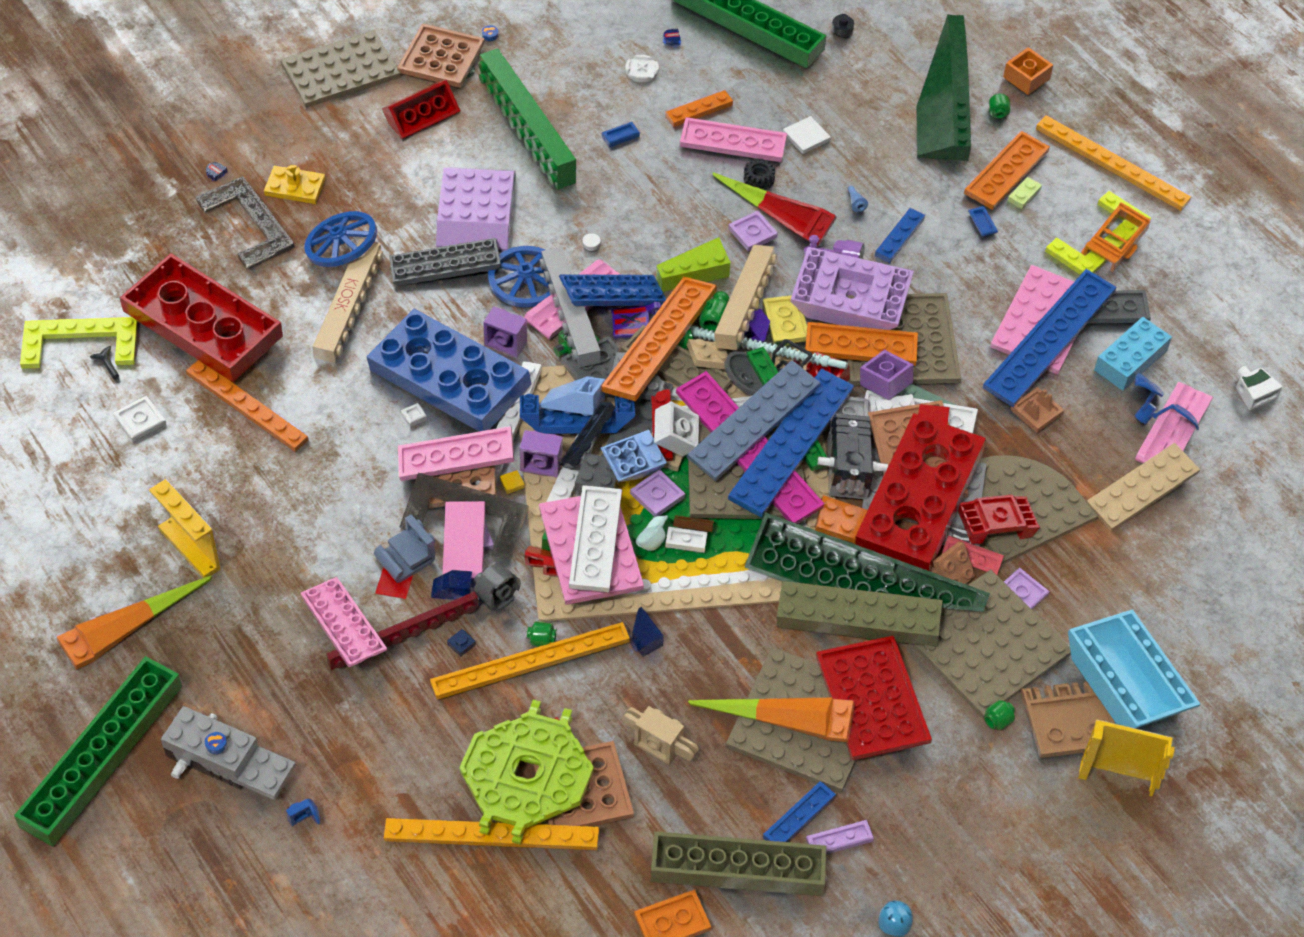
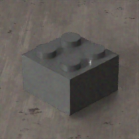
M586 452L575 480L574 496H581L582 486L618 489L620 482H618L605 457Z

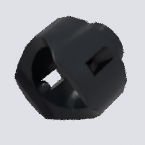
M840 14L834 17L831 32L847 39L850 38L854 30V20L847 14Z

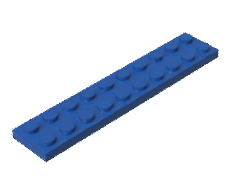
M1085 269L985 381L983 389L1011 407H1014L1116 291V286L1090 270Z
M821 368L815 376V379L820 382V387L782 421L729 493L728 500L762 518L793 472L854 389V385Z

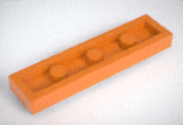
M723 90L665 112V117L673 127L684 124L686 118L698 119L733 106V100Z

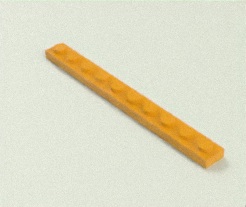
M1047 115L1036 125V130L1180 211L1191 200V196Z
M621 622L430 679V684L435 698L438 700L630 642V637L624 623Z
M386 818L384 841L578 850H598L599 827L535 824L524 830L521 844L512 842L513 835L511 833L514 825L507 823H492L488 835H485L479 831L481 828L479 822Z

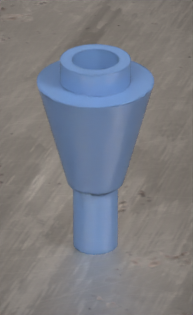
M849 186L848 191L851 197L852 210L854 212L864 211L868 207V201L855 190L854 186Z

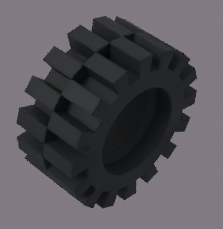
M756 158L755 162L753 160H750L749 163L747 162L744 168V183L759 189L763 188L764 190H767V187H772L776 172L773 163L769 164V160L764 162L762 158L761 161H758V158ZM755 173H762L764 176H757Z

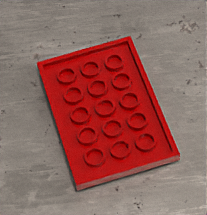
M894 635L816 652V659L829 696L838 700H851L855 704L849 740L846 742L852 761L931 744L932 737Z

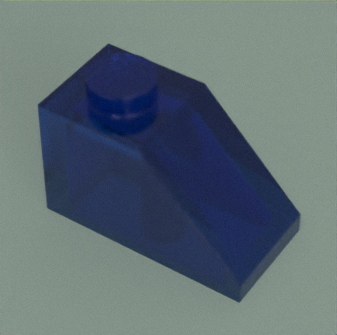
M451 570L433 579L431 598L455 600L472 593V571Z
M640 607L638 608L632 631L631 645L636 652L639 651L642 657L663 646L664 635L645 610Z

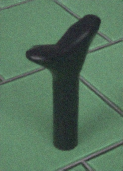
M107 346L100 353L92 354L90 359L103 362L113 380L119 378L118 372L109 359L111 346Z

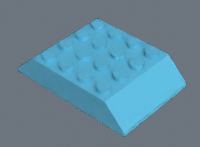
M1133 609L1069 629L1068 636L1072 661L1116 724L1138 728L1200 706V702Z

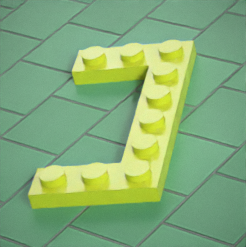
M1108 191L1098 200V205L1111 214L1119 206V203L1122 202L1151 220L1150 216L1111 191ZM1119 216L1118 218L1123 222L1112 232L1128 241L1139 227ZM1110 234L1104 238L1119 249H1122L1125 243ZM1055 238L1045 249L1046 253L1080 275L1085 269L1096 273L1107 262L1106 259L1093 251H1090L1085 256L1059 238Z
M132 317L25 321L20 359L21 369L40 368L43 339L117 336L115 364L135 365L138 321Z

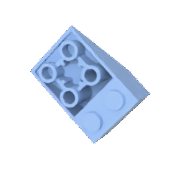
M584 377L553 388L539 404V408L591 416L600 402L605 400V393L601 390V385L605 382V379Z
M649 430L601 447L618 482L650 476L659 469L661 470L667 463L657 444L654 443Z

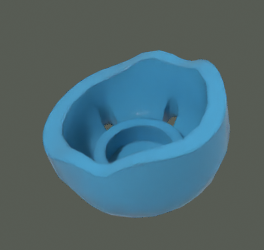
M897 900L890 901L882 907L878 924L880 929L889 935L904 936L911 929L913 914L906 903Z

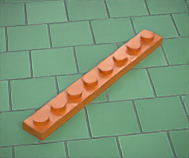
M199 360L186 370L190 378L294 452L309 441L306 434Z

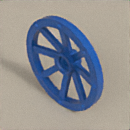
M349 211L336 214L322 221L310 232L304 245L305 253L313 264L322 267H335L349 263L363 255L373 245L377 237V226L373 218L364 212ZM349 220H359L357 222L347 225ZM365 224L369 225V231L353 230ZM324 231L329 232L328 234L319 237V235ZM349 236L366 237V239L357 247L349 239ZM326 241L314 254L313 246ZM333 243L332 258H322L321 255ZM344 243L353 250L339 256V246Z
M517 246L500 253L501 266L499 268L515 272L495 280L497 269L488 271V282L494 295L501 301L516 307H535L550 296L548 291L537 297L532 282L536 280L548 288L549 282H545V279L537 274L544 273L545 270L535 267L539 263V259H542L541 251L545 249L536 246ZM522 255H535V257L528 263L524 261ZM515 256L519 266L503 262ZM517 278L509 294L502 291L498 286ZM522 283H527L531 298L515 297Z

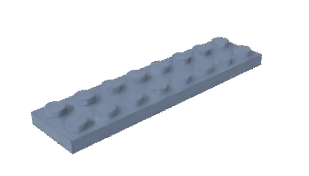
M793 360L790 361L687 454V458L716 482L740 458L818 389L820 382Z

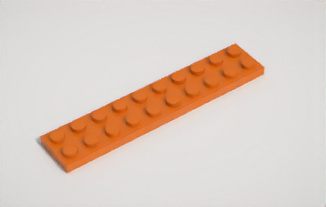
M683 277L601 385L602 392L636 401L702 312L706 302L713 297L717 291V285Z

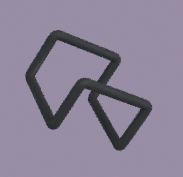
M784 339L772 353V362L775 365L776 353L785 343L790 344L808 355L799 365L801 368L813 356L811 352L788 339ZM784 360L780 361L776 366V369L780 368L783 364L787 365L788 362Z

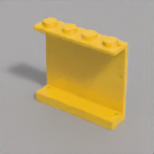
M166 479L150 488L149 492L171 515V518L158 525L159 531L202 578L212 576L221 570L213 529Z
M1096 719L1081 759L1078 779L1086 780L1091 767L1151 781L1149 796H1153L1155 789L1159 790L1161 779H1164L1165 771L1168 769L1170 759L1174 755L1175 747L1171 746L1172 737Z

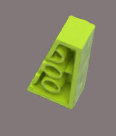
M717 237L656 265V280L662 292L674 290L683 277L703 282L723 279L730 276L731 262L720 238Z

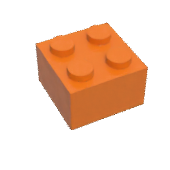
M1028 47L1006 62L1003 78L1029 95L1050 80L1053 64Z

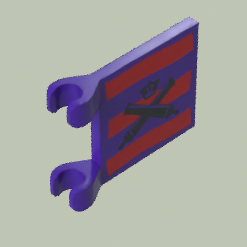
M653 302L646 306L612 308L614 339L632 337L642 325L647 326L649 323V313L655 315L661 307L660 302Z

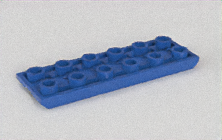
M559 275L574 306H646L653 302H660L663 305L666 301V297L654 275Z

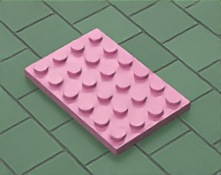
M1031 265L990 347L1010 355L1074 281ZM1076 337L1049 366L1048 371L1059 374Z
M581 496L539 504L541 518L565 605L644 590V584L621 507L619 510L609 592L569 589Z

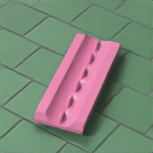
M598 259L579 273L621 275L601 259ZM553 295L548 296L524 316L527 319V323L549 340L563 330V321H559L558 308H555L553 304ZM584 306L586 312L593 306Z
M1178 382L1164 408L1171 404H1178L1191 412L1199 424L1213 396ZM1169 409L1158 416L1138 451L1135 460L1145 463L1173 443H1176L1184 451L1196 430L1195 425L1174 409Z
M337 577L301 592L305 604L348 667L387 651V647Z

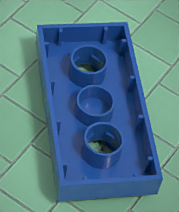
M415 308L366 356L370 371L479 432L489 430L518 400L520 395L532 385L528 369Z

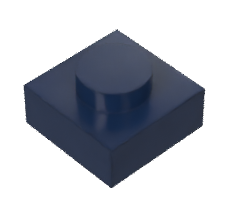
M461 629L447 640V645L462 657L476 646V641Z

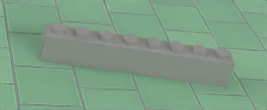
M563 247L541 251L542 259H539L540 268L545 270L544 279L545 282H549V293L554 296L553 304L555 308H558L559 321H563V333L568 334L567 344L568 347L573 349L571 350L573 361H577L579 367L601 363L600 348L585 307L572 304L566 288L559 278L560 274H572Z

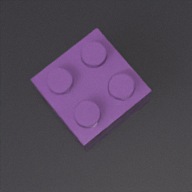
M493 306L483 321L484 345L518 358L527 344V319Z
M883 350L860 367V385L888 400L913 383V364L886 350Z
M525 430L520 445V471L558 478L561 467L559 462L563 458V437L555 434Z

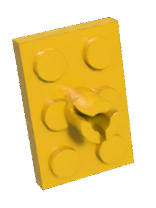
M291 165L287 168L274 166L264 189V195L316 204L325 181V174L300 170L296 165Z

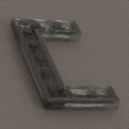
M243 176L196 197V202L204 213L237 199L266 237V241L238 253L239 260L247 270L295 248L294 242Z
M418 472L399 526L401 529H406L405 518L411 514L423 524L431 498L444 502L485 501V514L503 519L491 556L511 562L529 509L527 504Z

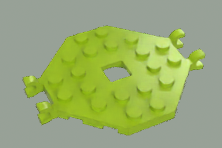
M533 700L529 711L522 714L521 718L511 722L507 720L495 725L494 729L474 734L460 765V773L483 813V817L479 822V826H481L480 833L488 835L492 820L514 825L511 833L513 835L512 842L521 844L526 828L580 806L594 772V767L590 760L588 761L579 741L571 732L572 710L564 708L560 720L541 716V709L539 708L541 701ZM520 761L539 766L534 778L526 779L515 775Z

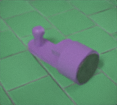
M812 235L809 237L810 246L808 247L863 259L865 245L862 242L837 240L833 250L817 247L819 242L818 236ZM808 247L804 248V255L806 254Z

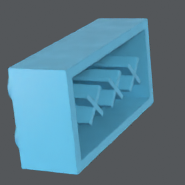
M1142 317L1098 356L1094 371L1124 391L1135 381L1138 373L1142 374L1168 351L1172 336Z

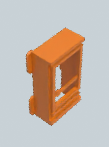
M1120 202L1119 206L1101 228L1087 242L1081 254L1086 256L1090 251H1093L1111 262L1110 271L1114 272L1124 258L1129 259L1137 250L1138 246L1136 244L1148 230L1151 220ZM1119 216L1139 227L1128 241L1109 229ZM1106 232V234L1112 235L1125 243L1122 249H1119L1101 237Z

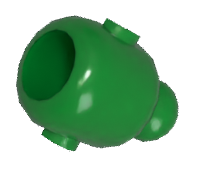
M718 291L713 295V299L706 302L699 318L700 326L704 330L716 331L730 299L726 292Z

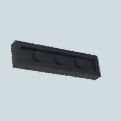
M600 402L559 462L563 467L574 468L579 465L583 454L590 449L594 438L601 433L604 423L611 418L612 412L615 409L611 402Z

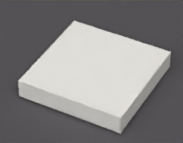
M811 116L783 129V132L787 133L789 141L802 154L831 140L828 133Z
M147 396L113 413L114 418L133 442L166 425V420Z

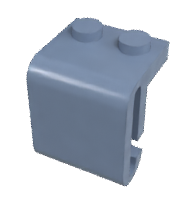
M412 514L405 518L406 529L388 540L389 547L384 549L380 544L374 550V556L397 583L404 581L431 565L435 560V539L430 532L427 533L424 530L422 522L419 519L416 520Z

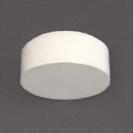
M592 233L583 237V247L588 251L597 250L600 247V237Z

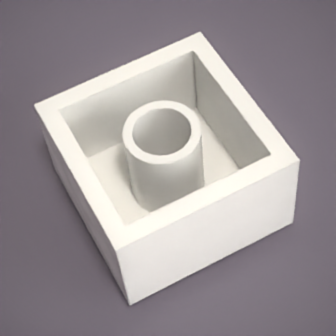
M673 402L655 409V444L680 456L688 454L698 445L699 415Z

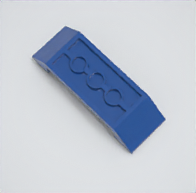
M520 395V418L539 433H580L591 417L580 413H565L559 410L549 411L545 408H539V395ZM615 396V409L612 412L611 418L602 426L601 433H616L634 418V401Z

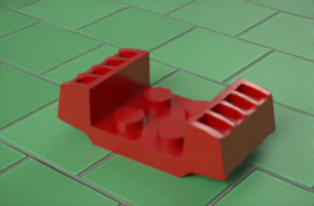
M1012 494L982 497L959 504L958 514L971 544L983 543L987 534L1012 531L1017 532L1019 539L1030 538L1040 528L1030 507L1031 505L1027 500V496H1014Z

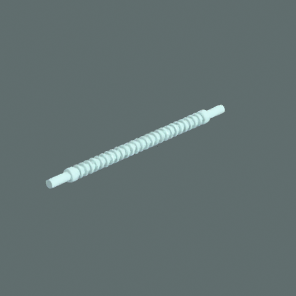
M697 326L689 328L694 338L699 337L701 339L703 337L704 340L708 338L709 341L712 339L715 341V332L713 330L699 329ZM746 337L743 343L739 345L743 349L747 347L748 350L764 347L768 354L773 353L777 348L776 344L772 346V343L767 344V342L762 343V341L748 340ZM786 346L776 353L777 356H786L788 359L791 357L792 360L796 358L797 361L801 359L802 362L808 357L804 352L797 351L796 348L792 350L791 347L787 349ZM816 353L807 362L811 361L812 364H821L823 367L832 366L841 369H847L848 362L831 359L827 355L822 357L819 354L817 356Z

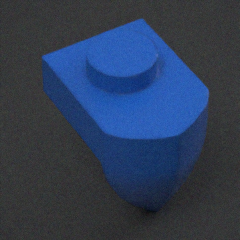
M305 799L300 803H294L286 810L291 826L310 816L317 824H320L319 810L312 799Z

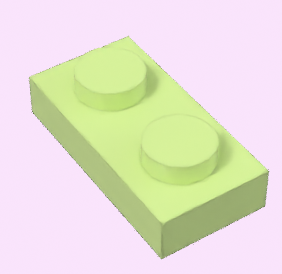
M1027 177L1009 195L1008 202L1023 209L1041 190L1042 185Z

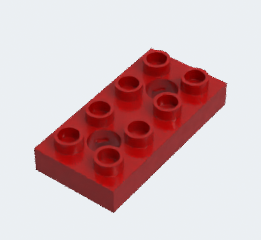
M172 253L120 296L124 313L231 382H234L283 337L280 321ZM223 334V335H225V336H232V337H221L220 335Z
M913 413L855 536V545L930 571L983 455L986 438ZM931 456H937L946 462L939 464L937 467H931L924 460ZM901 518H911L918 525H913L908 530L899 528L895 522Z

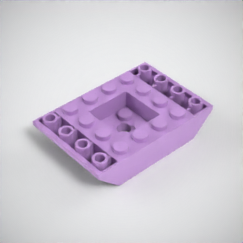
M808 247L790 302L807 318L836 325L890 330L898 327L914 271ZM847 295H853L855 298L850 299Z

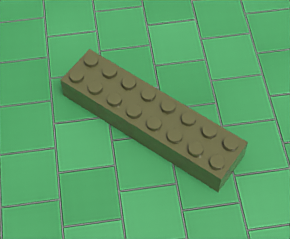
M782 581L777 612V627L869 639H879L894 635L896 642L937 647L942 600Z
M654 831L650 882L823 896L826 845Z

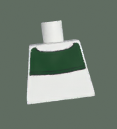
M1243 366L1237 371L1240 378L1236 389L1249 410L1279 397L1283 386L1262 368L1250 372L1246 366Z

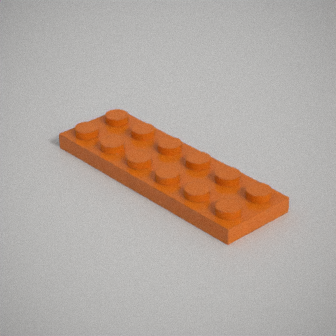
M1020 131L965 188L964 194L994 210L1049 152L1050 146Z
M808 322L805 349L812 354L818 352L832 358L870 361L883 350H886L916 366L918 333Z

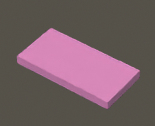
M485 501L446 502L443 580H474L478 573H483Z

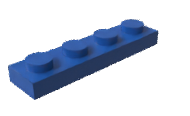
M909 208L875 251V256L891 263L924 221L925 214Z
M820 781L763 834V839L766 841L789 842L835 799L836 794Z

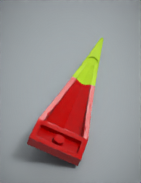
M712 173L715 178L801 239L810 243V236H818L819 242L817 247L820 246L837 218L835 214L821 207L790 199L720 174Z

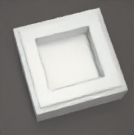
M418 403L401 410L402 416L410 427L427 420L426 414Z

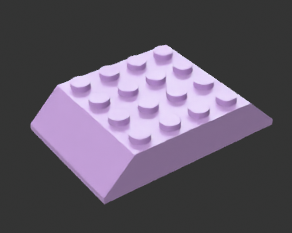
M444 167L437 217L436 248L496 238L498 251L507 250L516 171Z

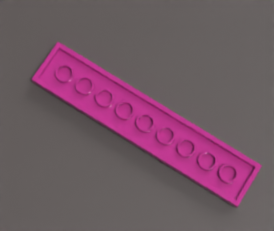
M707 371L676 388V394L693 413L699 415V420L710 433L739 408ZM766 437L760 440L737 461V464L744 472H746L768 442ZM796 471L793 472L790 479L772 502L788 521L796 524L824 508L822 500Z

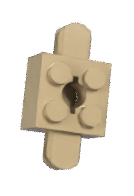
M648 706L645 712L641 713L630 707L622 717L623 723L635 730L634 745L668 765L676 755L691 761L699 750L695 743L683 737L684 726L678 720L664 715L659 709H653Z

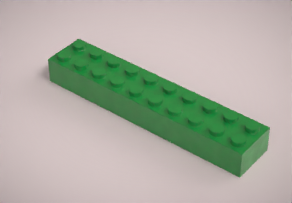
M673 0L806 69L825 50L827 35L757 0Z
M496 48L480 54V62H478L480 82L486 86L488 94L493 96L495 104L500 106L504 117L509 119L511 127L515 128L518 137L524 141L526 149L531 151L534 160L538 161L542 172L547 174L549 182L554 184L557 190L575 184L576 158L500 50Z
M145 656L15 813L14 817L18 827L54 847L182 688L179 674Z

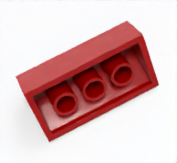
M447 79L436 82L381 108L388 124L401 139L460 111Z

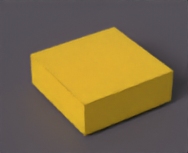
M518 470L500 476V481L507 494L525 488Z

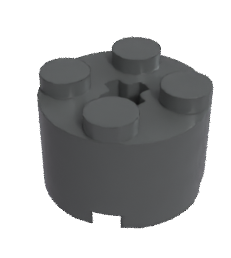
M497 561L493 562L483 573H478L474 579L476 582V595L491 608H497L498 610L507 607L514 600L515 596L513 594L516 590L519 592L521 586L520 579Z

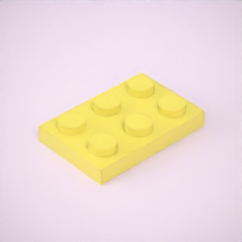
M792 295L763 299L764 312L770 320L769 330L773 345H779L784 339L794 343L806 341V320L804 314L790 302Z

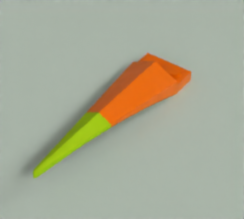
M212 577L202 578L75 625L74 629L57 636V642L75 669H80L95 662L153 617L210 582Z
M832 697L688 701L692 706L729 713L791 729L824 740L848 742L855 705L854 701L838 700Z

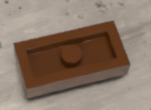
M675 515L673 526L688 530L696 529L697 531L708 533V531L712 532L714 520Z

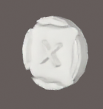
M636 55L633 56V59L627 61L625 71L631 80L643 83L652 81L657 77L659 66L657 61L655 62L650 56Z

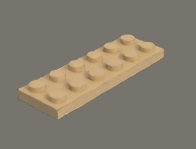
M1173 443L1087 500V503L1098 515L1101 522L1112 532L1197 475L1200 469L1176 443Z

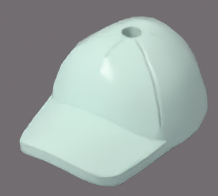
M668 516L653 518L637 537L636 544L648 551L656 550L664 542L665 531L663 525Z

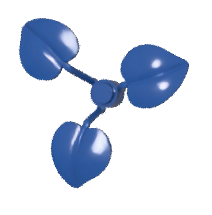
M1140 373L1136 375L1135 386H1142L1151 391L1146 402L1135 414V417L1140 422L1147 424L1152 417L1156 419L1169 409H1174L1195 425L1197 431L1199 430L1198 422L1193 414L1178 404H1171L1156 413L1157 408L1151 401L1155 394L1163 397V391Z

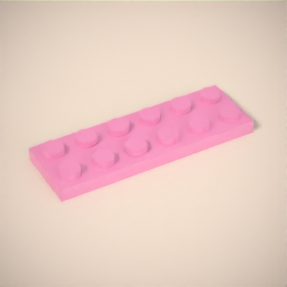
M686 118L680 139V147L782 162L787 133Z
M510 426L398 446L399 478L401 481L514 462L512 428Z

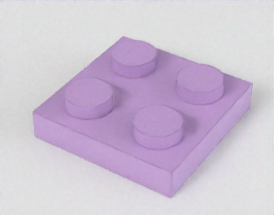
M759 211L730 223L728 227L748 252L752 250L753 245H763L778 237L777 231Z
M660 469L630 489V494L654 517L660 516L685 498V493Z

